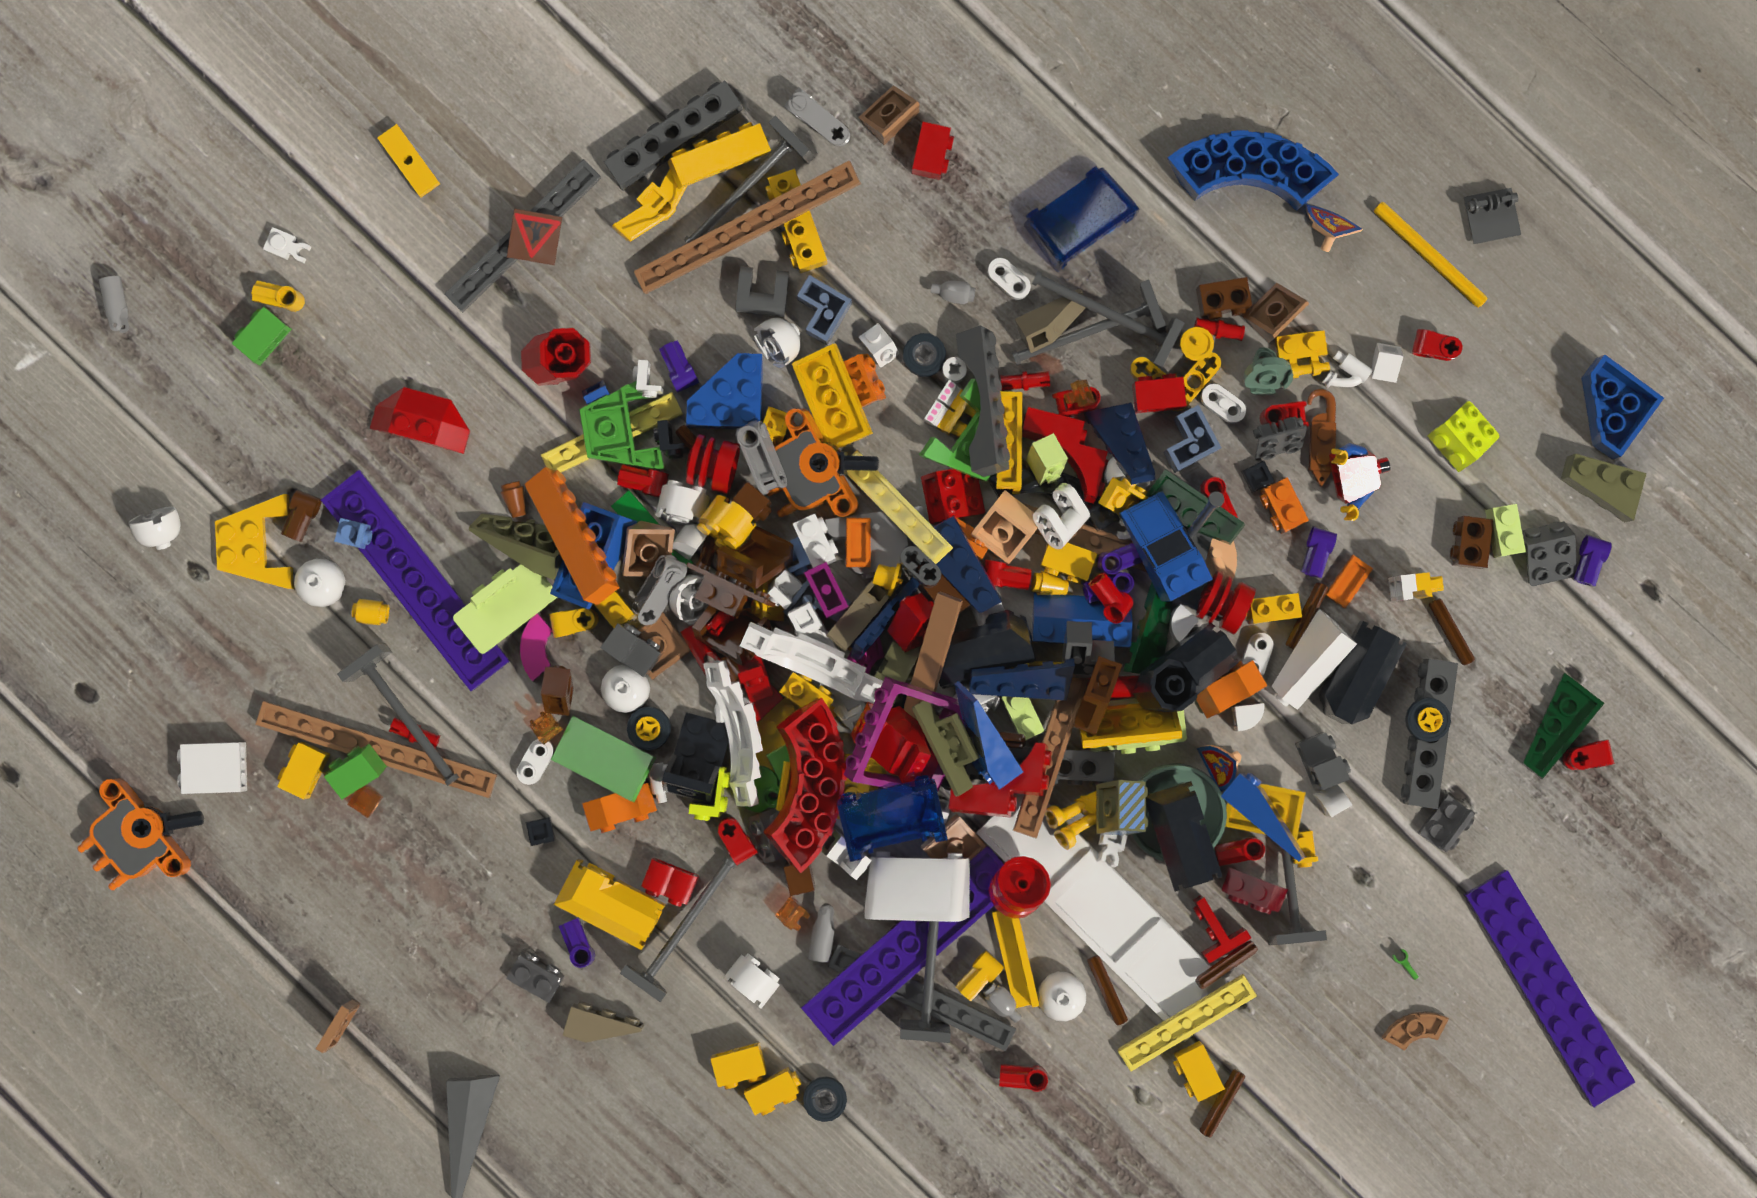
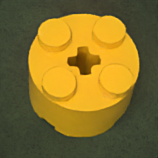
M717 495L699 518L697 529L703 534L713 537L716 540L715 544L719 548L725 545L737 550L755 528L756 523H751L753 517L734 501L728 504L724 502L726 497Z

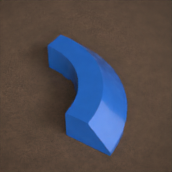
M1249 130L1209 135L1206 138L1189 143L1167 157L1178 182L1194 201L1218 188L1248 185L1259 187L1278 195L1297 211L1339 175L1328 162L1317 153L1314 154L1304 148L1302 144L1294 143L1273 133L1249 132Z

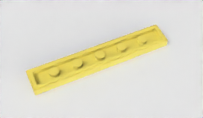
M673 392L629 412L633 438L658 427L657 421H670L683 415ZM584 434L541 454L546 467L562 473L589 460L586 453Z
M856 450L851 456L863 455L858 450ZM847 470V475L935 564L953 549L878 470Z
M1241 974L1118 1048V1053L1129 1070L1133 1071L1257 997V994L1245 975Z

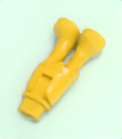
M1096 791L1074 799L1075 803L1060 809L1056 805L1046 808V820L1052 829L1061 826L1064 822L1080 813L1086 815L1054 831V837L1064 849L1069 850L1076 844L1075 836L1096 824Z

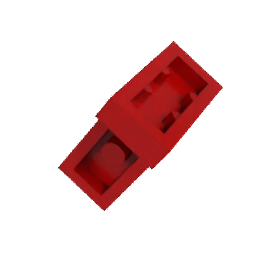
M755 654L751 660H747L744 666L737 663L740 671L738 677L740 683L745 686L750 703L774 696L762 658Z
M1200 895L1193 899L1196 905L1193 907L1199 920H1205L1208 928L1205 930L1212 942L1217 940V943L1201 952L1209 964L1251 939L1250 934L1243 927L1227 936L1205 897Z

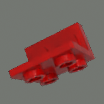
M955 469L936 471L921 476L930 524L942 522L953 515L955 518L985 513L979 479Z

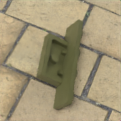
M921 701L914 705L912 710L956 797L960 796L973 787L963 765L971 763L980 757L958 713L940 720L933 704Z

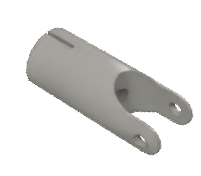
M108 276L101 278L98 281L110 329L126 333L129 330L128 309L121 277Z
M830 905L822 906L818 911V918L812 931L809 960L830 962L835 930L833 921L834 909Z

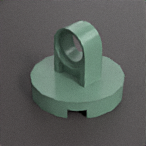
M1263 347L1256 351L1253 363L1244 371L1243 379L1246 388H1250L1251 393L1266 396L1276 394L1275 390L1281 387L1284 390L1288 388L1293 381L1294 375L1288 361L1277 357L1273 350Z

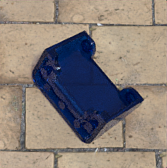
M1095 166L1085 174L1087 178L1041 210L1035 208L1026 215L1028 220L1025 221L1024 227L1056 272L1066 267L1069 261L1078 257L1081 252L1115 228L1118 229L1122 226L1123 221L1127 224L1133 220L1140 211L1133 199L1104 167L1098 169Z
M928 775L918 776L911 782L858 794L847 792L842 794L841 798L837 800L850 862L861 860V854L866 850L870 854L874 853L873 849L910 840L922 838L923 842L927 841L926 836L934 837L935 842L948 840L936 783Z

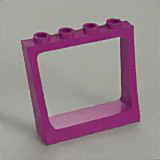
M885 677L881 688H877L874 693L875 702L872 709L865 714L866 723L861 733L856 735V746L853 754L849 755L846 759L847 768L844 776L856 783L936 798L945 774L929 743L927 746L931 757L914 787L902 784L899 776L864 770L898 694H905L944 707L939 717L940 720L958 713L963 723L958 699Z

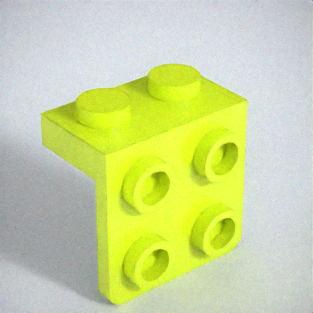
M1467 401L1447 421L1431 431L1427 437L1452 466L1460 472L1478 460L1499 439V433L1474 404Z
M722 766L719 768L715 805L690 803L688 814H694V819L708 821L710 817H720L722 812H726L728 797H724V790L730 786V772H727V767Z

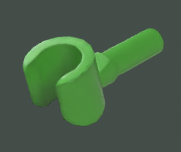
M1400 949L1404 954V959L1399 961L1393 954V961L1402 964L1411 977L1416 980L1419 976L1408 962L1407 951Z

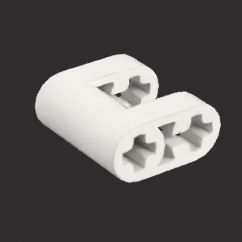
M1067 483L1060 484L1053 492V499L1063 514L1060 518L1056 511L1048 505H1041L1033 514L1034 523L1046 542L1055 549H1062L1090 517V513L1077 491Z

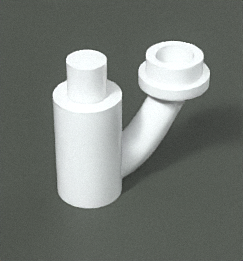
M1338 350L1333 359L1339 362V368L1350 374L1351 377L1336 378L1338 373L1330 371L1322 383L1327 389L1330 385L1354 387L1364 383L1373 369L1350 353L1345 355Z
M663 762L654 763L648 774L652 795L656 794L657 803L667 802L666 793L662 787V778L668 764Z

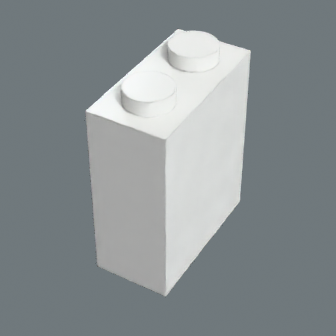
M246 742L180 745V749L177 752L178 764H181V774L178 775V787L181 789V794L247 791Z

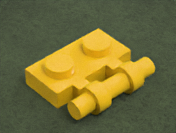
M1324 330L1275 337L1277 357L1283 358L1290 363L1294 375L1293 379L1299 378V375L1312 374V376L1321 375V372L1330 371L1329 362L1320 363L1318 358L1328 354ZM1309 358L1310 364L1298 366L1297 359Z

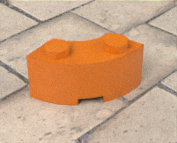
M1241 660L1230 669V672L1222 675L1197 695L1196 701L1206 718H1210L1254 695L1268 685L1253 660L1245 664Z
M649 783L643 784L635 802L613 793L582 803L590 831L600 829L601 833L616 829L614 824L633 818L635 823L649 819L648 814L657 811Z

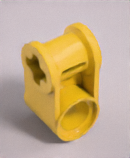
M591 608L566 610L549 614L554 638L591 630L599 622L597 612ZM585 614L586 616H591V620L588 621L587 624L585 622H581V618H583Z

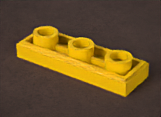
M397 124L377 137L420 198L440 185V182ZM408 159H413L411 164L406 165Z

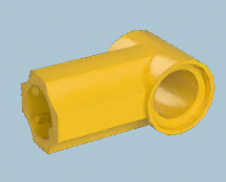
M258 280L253 285L251 292L253 302L284 308L291 312L301 310L305 304L303 294L290 286H280ZM290 294H294L293 302L287 304V297Z
M987 950L979 955L973 962L972 968L955 986L970 1001L988 982L991 983L1004 968Z

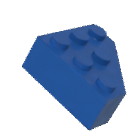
M737 353L687 400V427L737 430L751 421H761L763 355Z
M1604 354L1593 361L1581 379L1592 446L1613 460L1622 457L1664 397Z

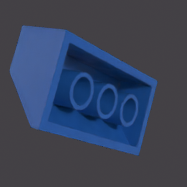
M1034 593L1032 641L1064 643L1067 621L1092 622V640L1114 641V647L1129 648L1131 647L1132 608L1124 620L1116 624L1105 618L1103 613L1105 607L1101 601L1088 604L1085 596L1062 594L1037 595Z

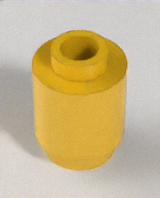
M359 599L357 603H353L352 618H355L356 623L379 626L381 623L387 624L390 607L389 604H384L383 601Z

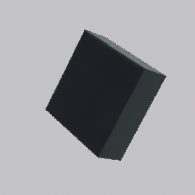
M1264 460L1241 471L1251 493L1275 482Z
M551 817L526 822L530 846L556 841Z

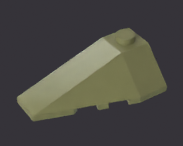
M481 513L469 526L470 532L530 571L555 580L562 557L545 525L535 524V520L527 519L525 523L512 521L511 517Z

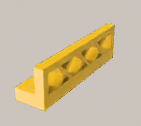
M1000 391L1001 401L1005 409L1003 418L1007 429L1006 443L1010 453V469L996 473V489H1012V494H1020L1022 485V392Z
M998 910L992 911L1009 990L1016 1001V1008L1031 1005L1032 1008L1039 1006V1001L1019 918L1015 919L1005 916Z

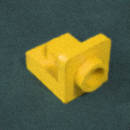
M768 406L763 423L767 427L775 448L782 443L787 430L785 416L787 413Z
M1313 831L1298 832L1296 842L1305 854V858L1298 862L1292 857L1293 864H1297L1298 868L1311 867L1312 862L1318 861V856L1315 855Z

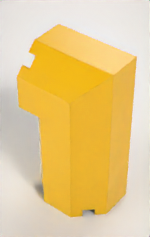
M576 860L553 905L642 950L646 944L645 941L653 932L666 904L620 879L614 882L615 876L594 864L588 863L586 867L582 865L583 860Z

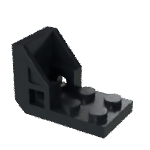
M686 712L674 754L671 755L662 778L663 791L711 804L718 782L719 768L722 767L729 743L725 722L717 723L714 719Z

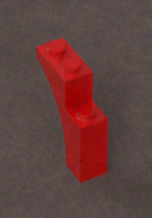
M1028 407L1022 425V437L1038 441L1054 433L1068 458L1067 462L1073 468L1080 481L1084 501L1094 503L1097 496L1101 497L1105 483L1101 482V478L1109 461L1106 459L1108 451L1082 445L1087 434V430L1083 429L1085 421Z
M1035 743L1030 754L1020 765L1023 773L1000 790L993 782L990 785L985 783L973 785L971 789L956 797L951 789L948 809L952 812L1011 818V812H1015L1017 797H1013V793L1043 796V791L1048 790L1049 775H1045L1046 765L1051 764L1052 752L1048 750L1046 743Z

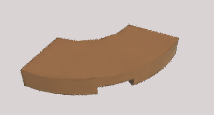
M1433 1012L1411 1013L1392 1023L1381 1038L1405 1051L1412 1042L1418 1039L1431 1038L1438 1040L1449 1018Z

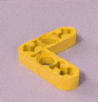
M1211 352L1205 358L1207 360L1211 358L1215 360L1213 363L1215 369L1210 367L1204 373L1208 376L1207 379L1201 372L1195 370L1196 367L1201 370L1206 365L1204 360L1197 361L1184 376L1185 390L1192 394L1191 397L1188 393L1186 394L1187 406L1221 367V359L1218 354ZM1145 357L1136 358L1130 365V373L1137 381L1138 377L1147 375L1143 372L1140 374L1136 372V363L1138 365L1146 364L1145 370L1149 374L1152 373V370L1155 371L1156 374L1152 376L1153 380L1162 378V375H1165L1160 368ZM1196 375L1200 379V386L1194 389L1188 386L1187 379L1189 376ZM1178 409V410H1173V411L1179 412V411H1182V410H1184V409Z

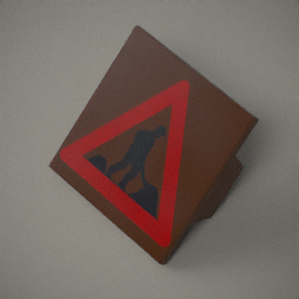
M514 208L506 257L555 266L562 217Z

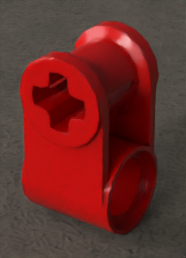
M1417 329L1412 354L1424 358L1450 361L1461 354L1463 345L1454 336L1439 334L1431 330ZM1448 344H1451L1450 348L1454 349L1450 354H1448V349L1444 348Z
M1085 387L1054 393L1052 398L1056 400L1058 414L1071 417L1094 410L1100 402V393L1094 387ZM1086 393H1091L1095 396L1096 402L1092 405H1087L1083 402L1082 396Z
M1299 401L1271 405L1261 412L1260 423L1261 425L1269 423L1271 427L1268 413L1273 411L1277 414L1278 421L1296 416L1297 418L1301 417L1303 426L1308 427L1309 422L1306 421L1305 416L1307 402Z
M1609 740L1596 741L1584 746L1570 748L1562 756L1564 766L1570 770H1585L1615 764ZM1579 756L1580 760L1575 762L1574 758Z
M727 817L720 821L718 834L737 866L758 853L749 836L745 834L736 819ZM728 823L729 826L734 824L733 835H730L728 832L723 833L725 829L724 824Z

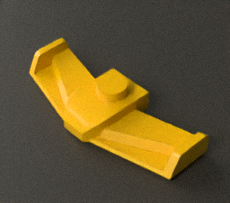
M669 169L660 187L652 182L636 199V202L641 207L617 223H614L612 228L626 241L631 242L660 222L667 221L676 212V206L687 186L678 189L673 174Z

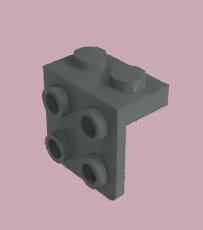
M1564 521L1552 522L1541 527H1530L1522 531L1527 557L1528 583L1531 586L1575 576L1577 571L1576 539L1574 532Z

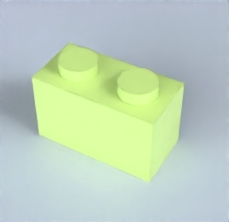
M1053 433L1032 443L1026 461L1041 485L1045 482L1050 484L1057 481L1061 477L1060 475L1068 458Z
M1517 504L1485 510L1486 519H1493L1491 546L1494 558L1526 552Z
M1000 697L1017 734H1024L1027 740L1044 732V728L1029 698Z

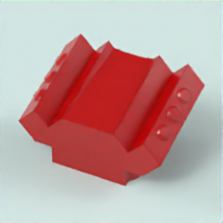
M867 702L851 732L854 743L856 735L862 732L866 723V712L873 707V704ZM897 706L891 708L870 757L889 773L898 775L902 784L914 787L929 761L931 753L927 746V738L919 722L903 708Z

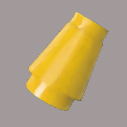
M1043 571L1034 573L1031 591L1036 592L1037 595H1066L1068 592L1069 582L1067 580Z

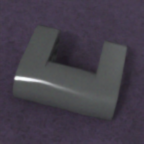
M741 266L736 312L785 317L789 271L777 270L774 294L751 292L753 268Z
M909 546L903 549L900 556L902 567L922 586L931 588L937 585L941 578L939 567L919 548ZM906 554L910 556L915 554V561L919 565H921L922 561L926 563L921 567L918 574L915 572L918 566L914 562L906 563ZM926 572H932L934 575L933 579H926Z

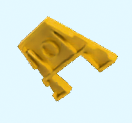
M289 494L279 495L215 521L217 570L287 589H294L293 567L267 568L265 518L288 517L290 513Z

